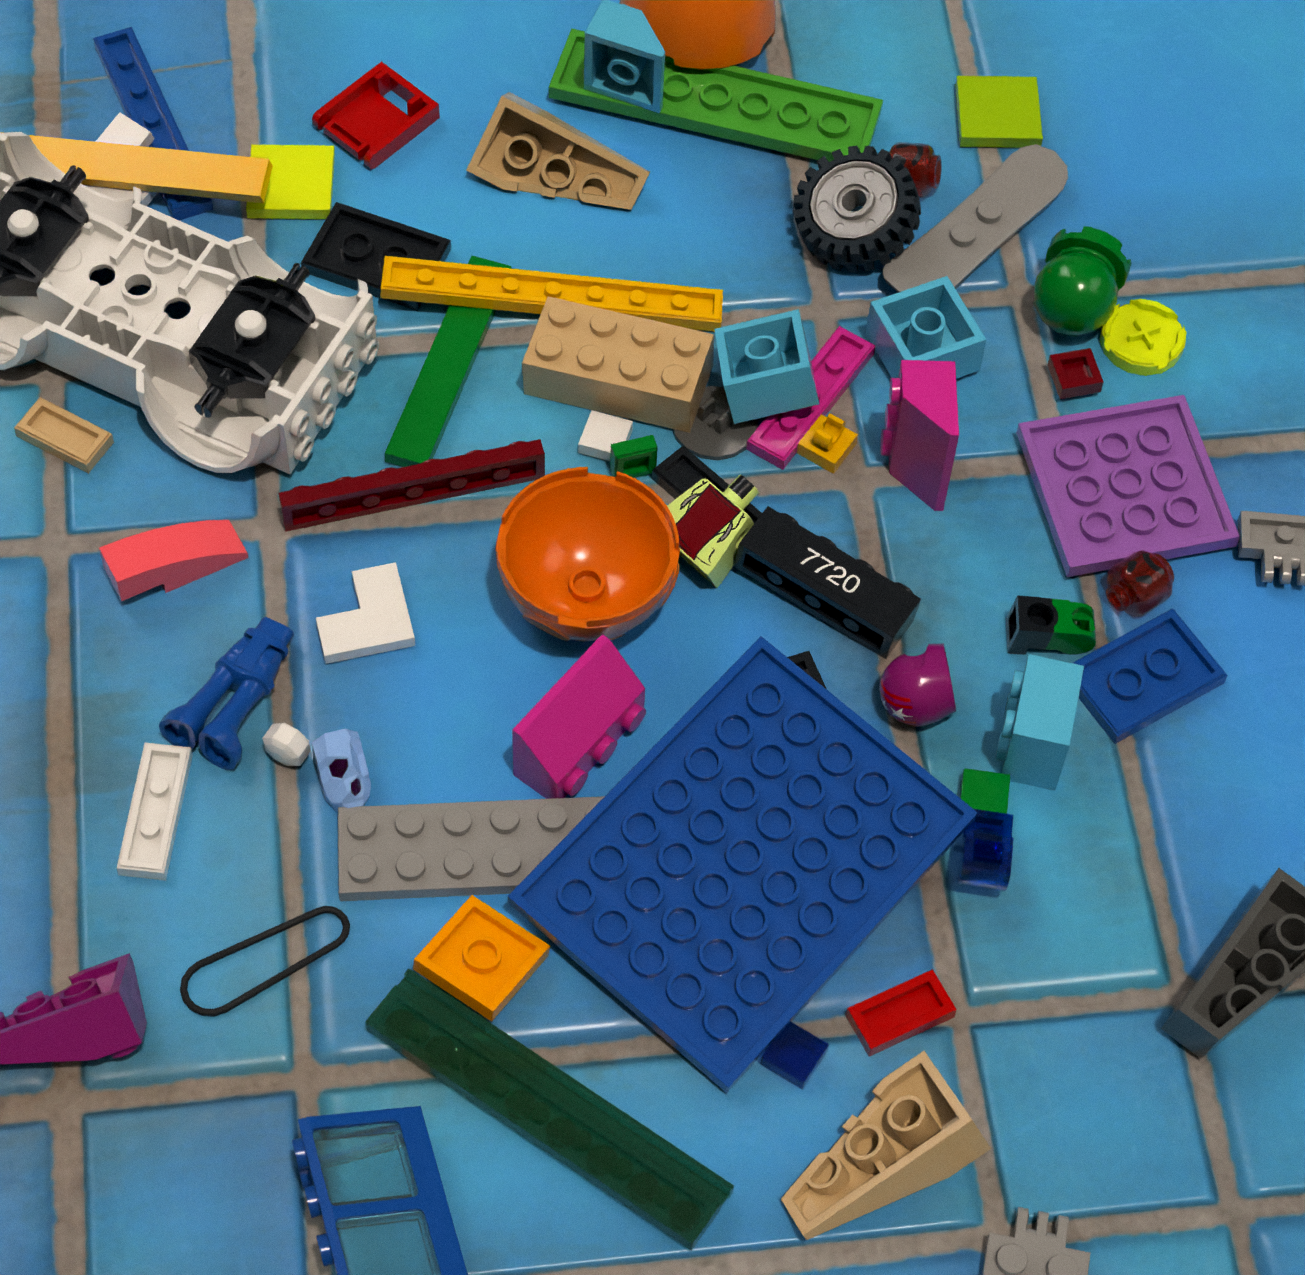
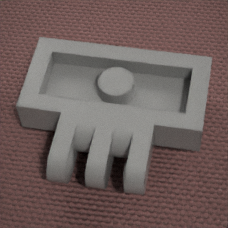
M1241 511L1237 520L1240 536L1238 541V557L1261 559L1262 582L1272 583L1274 568H1279L1280 584H1290L1292 570H1296L1297 585L1305 586V516Z
M1018 1207L1013 1237L989 1232L986 1240L982 1275H1088L1091 1253L1065 1248L1069 1217L1058 1215L1054 1234L1047 1232L1048 1212L1038 1211L1034 1230L1026 1228L1029 1220V1209Z

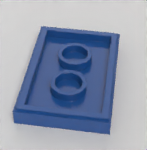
M1173 608L1073 662V664L1084 666L1078 698L1114 744L1225 683L1228 676Z

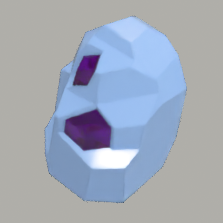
M345 728L324 733L312 742V747L325 801L337 812L338 807L352 808L364 806L370 796L371 782L358 732Z

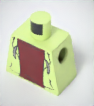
M739 475L724 492L720 491L708 479H701L667 505L677 526L680 548L679 556L716 588L719 587L733 567L739 543L754 525L744 509L759 494V491L742 475Z

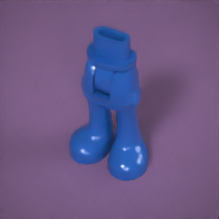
M267 617L262 618L256 628H248L244 633V637L237 641L215 663L216 670L205 685L186 704L169 711L160 721L159 729L164 738L174 746L191 747V749L199 741L200 750L209 762L225 770L235 768L241 759L243 750L237 736V731L250 709L261 697L270 694L274 688V679L280 668L281 661L288 654L287 645L294 636L293 631L289 627ZM229 688L235 690L230 700L204 728L208 716Z

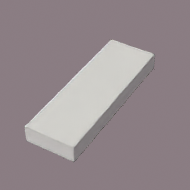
M144 743L117 864L119 876L166 881L193 757L191 747Z

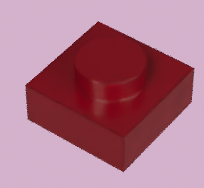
M1091 348L1049 356L1047 366L1060 399L1101 392L1104 381Z

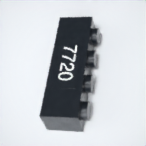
M767 506L738 546L734 567L887 659L914 621L921 598L914 595L910 588L902 583L889 580L876 572L868 562L853 558L838 549L830 539L824 536H817L800 526L792 516L786 513H779Z

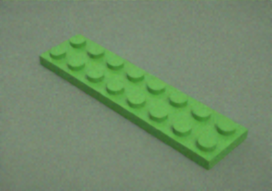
M572 28L549 84V98L815 160L825 156L829 162L834 160L832 152L841 149L843 156L848 155L849 146H858L861 153H863L865 145L871 146L883 106L882 99L738 66L714 69L679 67L674 64L673 58L665 56L663 108L660 113L585 90V31Z

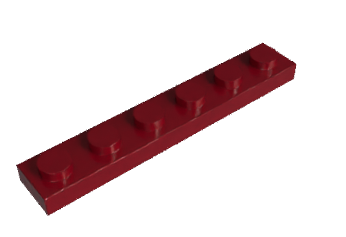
M541 439L529 442L517 441L504 447L484 451L473 450L465 455L445 459H429L421 464L401 468H385L377 473L357 477H341L333 482L313 486H297L289 491L278 493L285 532L534 481L545 476V452Z

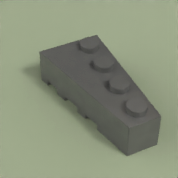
M1280 868L1277 869L1258 891L1161 1028L1163 1031L1199 1058H1203L1305 975V886Z

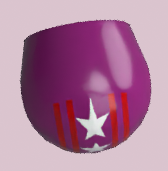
M944 643L928 644L926 651L918 656L902 654L895 658L884 670L879 686L880 699L888 714L898 722L909 726L922 727L933 724L956 712Z

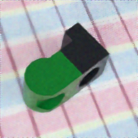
M1017 595L1006 617L1007 650L1010 654H1026L1028 648L1059 650L1065 654H1082L1096 646L1094 610L1087 604L1070 602V600Z

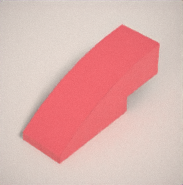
M205 520L166 526L132 535L99 547L103 567L121 601L159 585H162L165 593L248 558V553L230 520Z

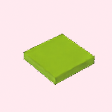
M956 77L955 90L960 147L1022 148L1035 144L1042 145L1043 135L1037 77Z

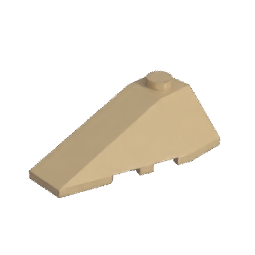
M511 92L501 96L466 171L503 190L523 191L541 194V196L567 198L632 210L650 174V171Z
M925 1051L880 1081L872 1091L875 1095L873 1100L858 1117L853 1114L842 1126L845 1133L828 1152L818 1154L781 1198V1201L806 1240L945 1180L991 1149L974 1121Z

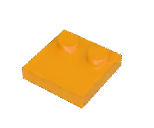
M471 895L414 958L413 970L492 1022L549 956L550 945Z

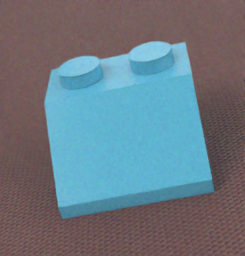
M602 0L585 31L584 89L660 113L663 108L664 48L642 10L610 0Z

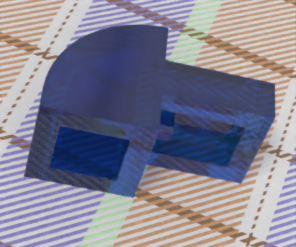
M974 809L978 812L976 819L962 834L957 884L1006 891L1012 866L1013 815Z

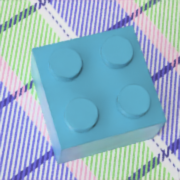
M948 276L870 302L866 335L870 342L876 345L875 350L892 378H898L901 360L955 361L956 379L980 371L986 338Z
M799 309L714 329L723 386L734 424L819 405L809 347Z
M1028 654L1024 671L1015 670L1004 711L1003 730L1000 734L995 757L996 760L1004 761L1002 773L1010 774V781L1056 790L1070 746L1084 670L1083 665Z

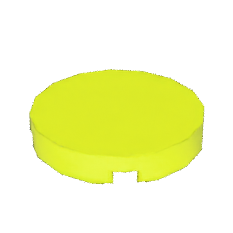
M1134 299L1130 300L1129 304L1122 305L1121 307L1120 304L1115 306L1114 313L1101 328L1100 343L1104 354L1115 366L1128 373L1147 376L1161 374L1175 366L1183 354L1187 333L1184 325L1182 328L1181 324L1177 321V314L1169 307L1157 301Z

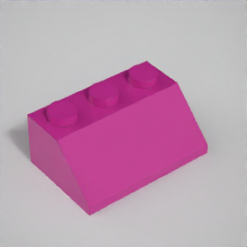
M901 360L898 378L890 379V404H886L885 429H882L881 456H889V473L934 511H943L959 438L955 361Z
M602 634L512 729L513 775L546 799L565 798L568 794L570 796L577 794L585 784L588 772L597 762L600 764L605 763L613 754L617 746V740L626 730L629 732L634 731L645 717V687L611 640Z

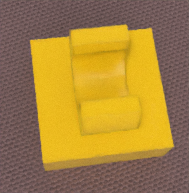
M829 413L827 417L821 414L799 441L797 454L834 474L856 446L858 434L845 428V421Z

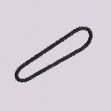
M333 906L315 908L197 961L187 969L182 977L180 993L183 1002L191 1011L202 1016H217L230 1011L344 943L350 931L348 917L342 910ZM331 913L341 920L343 929L341 935L336 940L224 1006L215 1009L202 1008L190 999L187 991L188 981L193 973L201 967L317 915Z

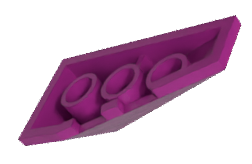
M130 953L69 976L68 978L72 985L51 996L44 995L41 990L27 996V1001L17 1006L13 1014L5 1017L3 1012H0V1064L97 1060L111 1055L112 1058H119L136 1050L143 1041L147 1021Z

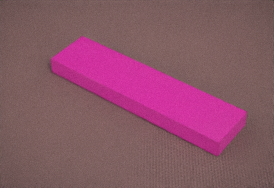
M839 326L811 361L819 405L767 416L747 440L746 450L784 470L797 453L799 441L821 414L824 416L828 414L872 358L876 345Z

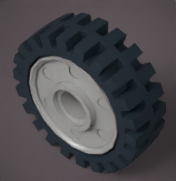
M866 145L863 153L860 152L858 146H849L848 155L843 156L841 149L832 152L834 160L831 162L823 156L817 161L819 170L810 167L805 172L807 182L800 180L797 186L799 195H794L793 204L795 210L793 211L795 221L808 250L813 256L816 255L821 263L826 265L829 262L832 269L841 271L843 265L846 266L848 272H858L859 265H863L865 271L875 269L874 261L879 260L882 266L890 263L889 254L893 252L897 257L904 252L903 242L910 245L914 239L913 230H918L920 224L921 205L919 195L907 167H904L902 161L896 156L892 159L890 152L881 149L877 154L875 147ZM863 206V208H861L858 211H851L855 207Z

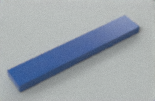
M132 27L93 38L95 49L125 115L149 130L155 139L149 147L189 151ZM161 193L171 217L179 221L213 210L211 198Z

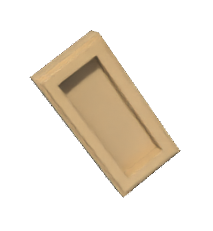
M41 397L14 427L18 438L88 474L114 443L112 433Z

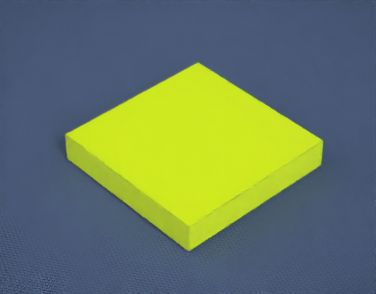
M251 144L250 157L269 159L273 167L264 203L247 202V218L326 219L332 210L335 164L334 146Z

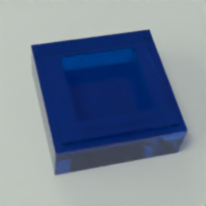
M790 1022L769 1045L761 1057L760 1064L803 1090L828 1052L829 1044Z

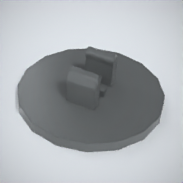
M708 386L705 388L690 433L677 429L672 430L675 440L695 456L718 461L733 458L746 450L747 440L757 429L758 419L734 424L724 387Z

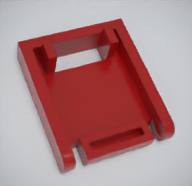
M381 61L318 109L312 117V124L319 130L323 129L324 134L358 160L364 159V164L370 169H375L440 118L439 104ZM389 91H393L407 102L408 115L383 96Z

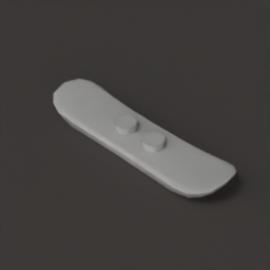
M1037 144L1018 149L951 213L907 247L902 254L892 258L891 262L883 267V276L886 283L897 292H901L948 276L956 289L999 248L1049 207L1064 189L1068 180L1067 165L1055 151Z

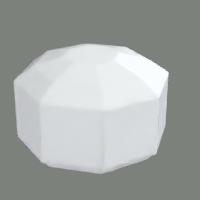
M286 723L272 724L262 738L266 752L274 760L285 766H301L311 752L309 740L299 730Z

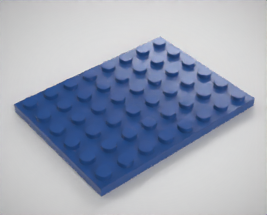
M760 636L508 895V904L722 1090L728 1093L972 824L978 812Z

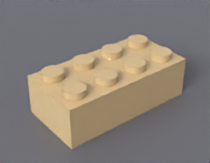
M548 296L522 361L524 394L690 433L713 368L714 334Z

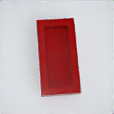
M932 969L847 1008L846 1018L870 1057L954 1018L957 1009Z

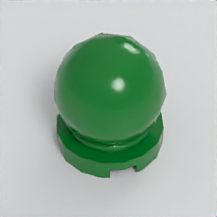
M1084 226L1082 232L1066 233V228L1060 230L1050 242L1045 258L1046 264L1037 275L1034 285L1033 305L1041 320L1056 333L1074 337L1093 333L1106 324L1114 313L1118 291L1125 285L1132 264L1131 259L1127 260L1120 251L1123 244L1107 232Z

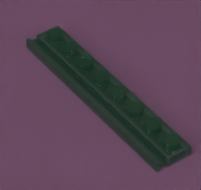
M409 968L404 973V978L401 982L391 989L365 1021L366 1030L691 1251L718 1215L722 1205L733 1194L734 1185Z

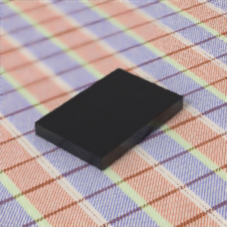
M336 202L301 261V266L304 265L312 276L357 291L358 279L367 283L368 293L380 298L385 256L445 262L451 251V240ZM384 299L418 311L422 302Z

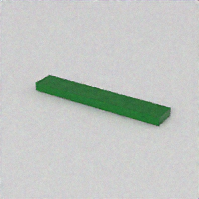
M472 255L468 264L511 268L509 265ZM449 305L384 453L385 462L406 467L433 459L496 310Z

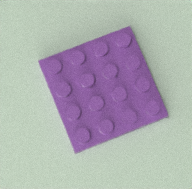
M1185 395L1018 424L1016 434L1067 577L1127 567L1130 561H1136L1137 565L1146 563L1142 555L1143 553H1148L1150 559L1154 562L1237 546L1240 538Z

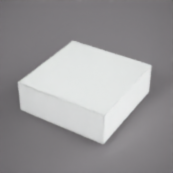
M591 410L578 443V453L610 461L611 444L629 440L633 430V421Z

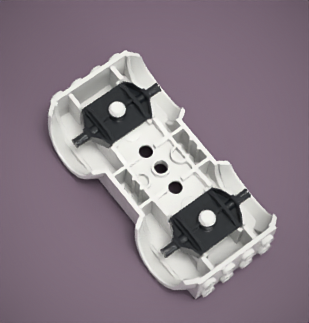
M22 132L0 133V370L16 367L36 359L141 407L150 426L163 443L178 456L197 467L216 473H233L263 462L291 474L299 461L304 462L309 457L314 446L315 437L321 428L326 429L329 427L335 416L336 406L343 396L347 397L352 393L357 383L358 373L364 364L369 365L372 363L378 352L379 341L376 340L375 329L377 316L374 315L373 295L368 293L367 283L358 279V294L352 297L335 295L320 290L304 282L310 275L309 270L304 265L300 268V263H295L290 272L284 270L266 255L252 237L244 236L227 242L143 205L141 189L135 186L133 187V198L128 200L112 198L98 193L81 184L86 178V174L81 168L78 167L76 169V166L72 165L65 174L39 151L29 135ZM108 268L115 273L114 280L107 285L100 286L98 282L90 281V276L95 270ZM140 285L150 287V290L143 295L137 296L128 293L132 287ZM179 301L187 303L191 308L189 314L181 319H172L165 313V309L169 304Z

